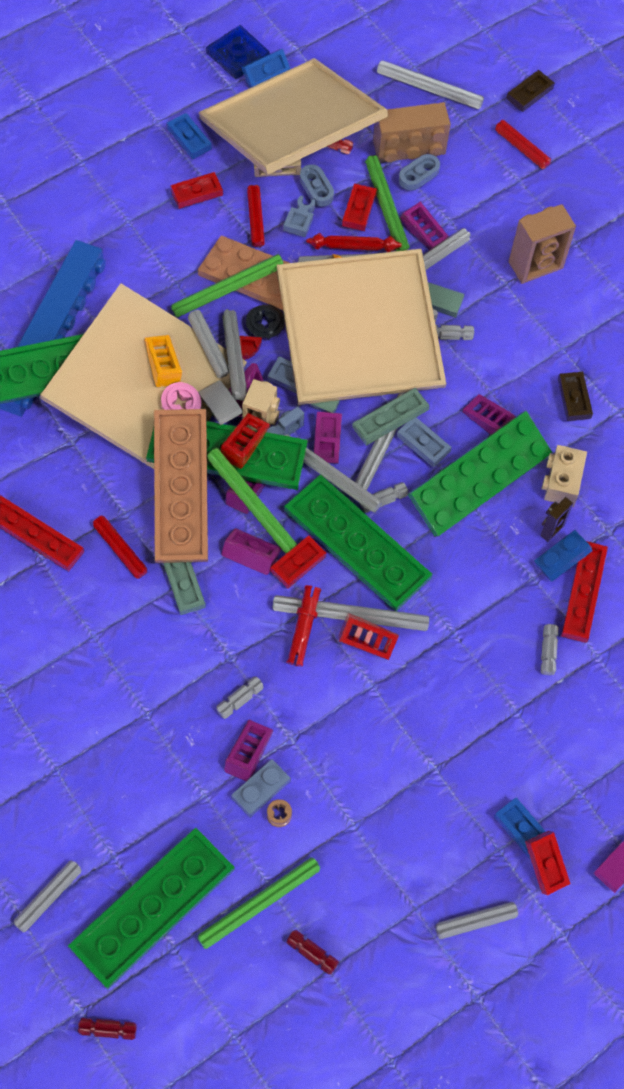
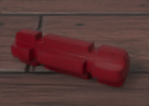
M298 930L292 931L288 936L287 944L294 949L298 948L299 953L317 966L321 965V969L327 974L331 975L335 971L339 962L332 955L327 956L325 950L309 938L304 939V935Z
M80 1018L78 1033L86 1036L94 1034L96 1037L119 1039V1036H123V1039L134 1040L137 1032V1025L134 1022H124V1024H121L120 1021L96 1019V1021H93L92 1018Z

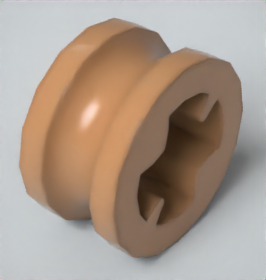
M277 799L272 801L267 808L268 822L274 827L281 828L286 826L292 818L290 804L284 800ZM275 808L278 811L279 808L285 809V818L282 819L280 816V820L275 819V812L273 810Z

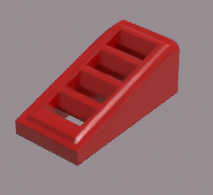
M247 413L221 446V453L232 465L242 469L269 429L270 424ZM247 425H249V426H251V427L257 429L258 431L255 432V431L249 429V428L247 427Z
M348 613L338 637L340 642L389 660L399 635ZM356 625L357 628L354 635L350 636L349 633L352 626ZM364 628L367 629V632L362 641L359 638ZM373 633H377L374 644L370 645L369 642ZM383 636H385L388 639L384 646V649L381 650L379 649V646L381 644Z

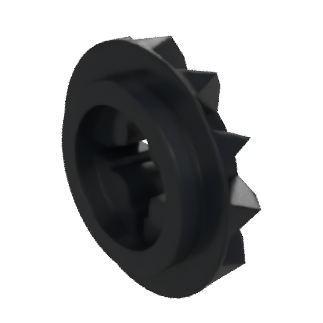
M272 305L256 306L247 314L246 327L250 335L254 334L257 337L270 340L271 337H278L280 332L284 330V315L278 308ZM263 317L269 323L268 328L262 324Z

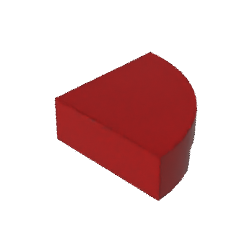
M240 336L243 360L253 357L259 351L262 338Z

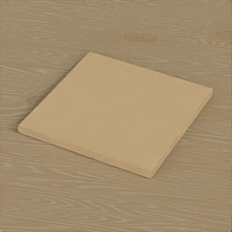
M313 58L200 111L199 116L200 120L268 175L388 117V112L382 105Z
M422 249L277 265L276 269L298 405L404 393L414 388L420 391L446 387V378Z
M120 283L44 389L40 399L154 469V463L147 462L146 456L154 427V410H164L162 409L161 396L166 387H156L145 345V337L170 336L182 370L180 382L193 386L198 392L219 380L229 389L231 382L230 374L222 378L216 376L192 327ZM217 343L228 365L227 350ZM166 346L154 347V349L166 348ZM243 360V366H244V367H245V365H246V363H247L245 360ZM177 395L175 404H180L184 409V405L188 401H182ZM201 399L200 409H206V421H209L212 413Z

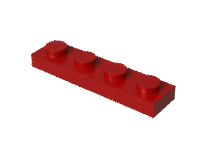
M0 495V528L69 572L83 555L84 548Z
M588 541L586 542L591 546L592 552L577 562L561 637L587 643L589 640L608 546Z

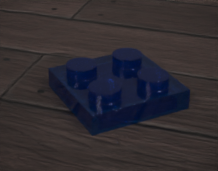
M241 25L206 46V53L235 80L244 75L242 66L270 54V51Z

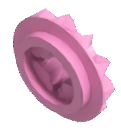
M173 383L166 387L162 393L161 402L162 409L164 410L183 409L180 404H175L177 395L182 401H188L185 403L184 409L201 408L199 392L187 383Z

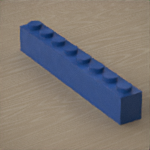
M75 240L17 347L65 338L68 330L73 329L78 311L83 310L88 292L93 291L98 273L101 274L105 268L106 260H104L102 248ZM34 397L0 404V409L22 417L25 410L31 408Z

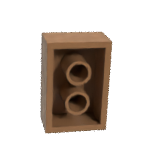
M445 102L387 109L388 117L376 122L374 125L373 144L380 163L416 159L425 154L434 156L446 154L451 124Z
M563 204L547 207L541 212L533 215L528 214L519 219L509 264L521 284L564 268L576 225Z

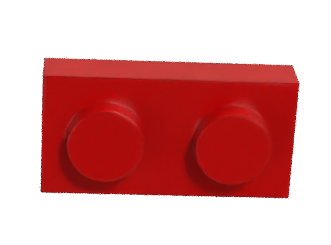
M215 172L170 185L171 193L179 209L223 196V189Z
M354 183L342 220V226L365 231L376 197V188Z
M308 535L270 567V572L289 589L326 558L327 553Z
M548 830L525 841L542 894L549 895L571 884L554 832Z

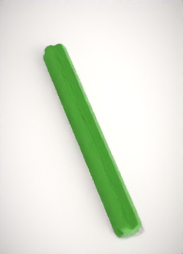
M370 155L365 163L373 186L377 189L376 194L391 236L397 242L402 243V246L396 248V251L408 250L410 246L379 158L376 155Z
M279 254L272 256L171 305L172 311L176 317H180L277 271V265L284 264Z
M215 448L207 455L209 462L285 554H287L297 543L221 451Z
M313 857L309 858L198 934V941L205 949L209 948L320 871L318 862Z

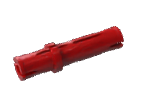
M305 585L301 607L297 608L298 620L288 660L286 661L287 664L293 665L295 656L298 655L296 666L303 667L304 665L303 662L313 620L317 618L318 614L316 607L321 589L315 587L313 595L310 597L311 585Z

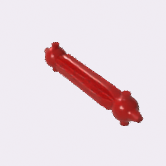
M318 233L306 240L307 243L313 245L317 250L326 246L332 249L376 251L384 248L386 252H392L402 246V243L397 242L392 236L385 240L378 237L336 235L324 238L321 233Z

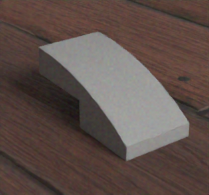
M220 380L199 391L202 401L207 405L213 417L220 425L243 413L231 393Z

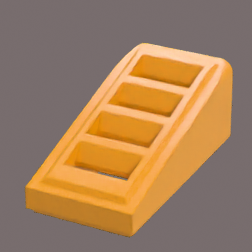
M170 336L145 337V345L156 387H166L180 382L182 370ZM166 346L163 349H154V347Z

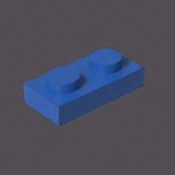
M278 49L241 67L249 88L291 69L283 49Z
M187 113L167 122V129L192 160L212 150V143Z
M574 530L535 559L534 562L552 582L591 553L592 548Z
M516 797L495 813L494 818L530 859L525 841L546 831Z

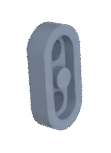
M425 154L405 166L399 174L400 186L406 190H416L436 177L440 169L439 159L434 155Z
M317 165L304 166L300 171V183L310 200L314 199L315 205L320 207L330 205L334 198V189L323 170Z

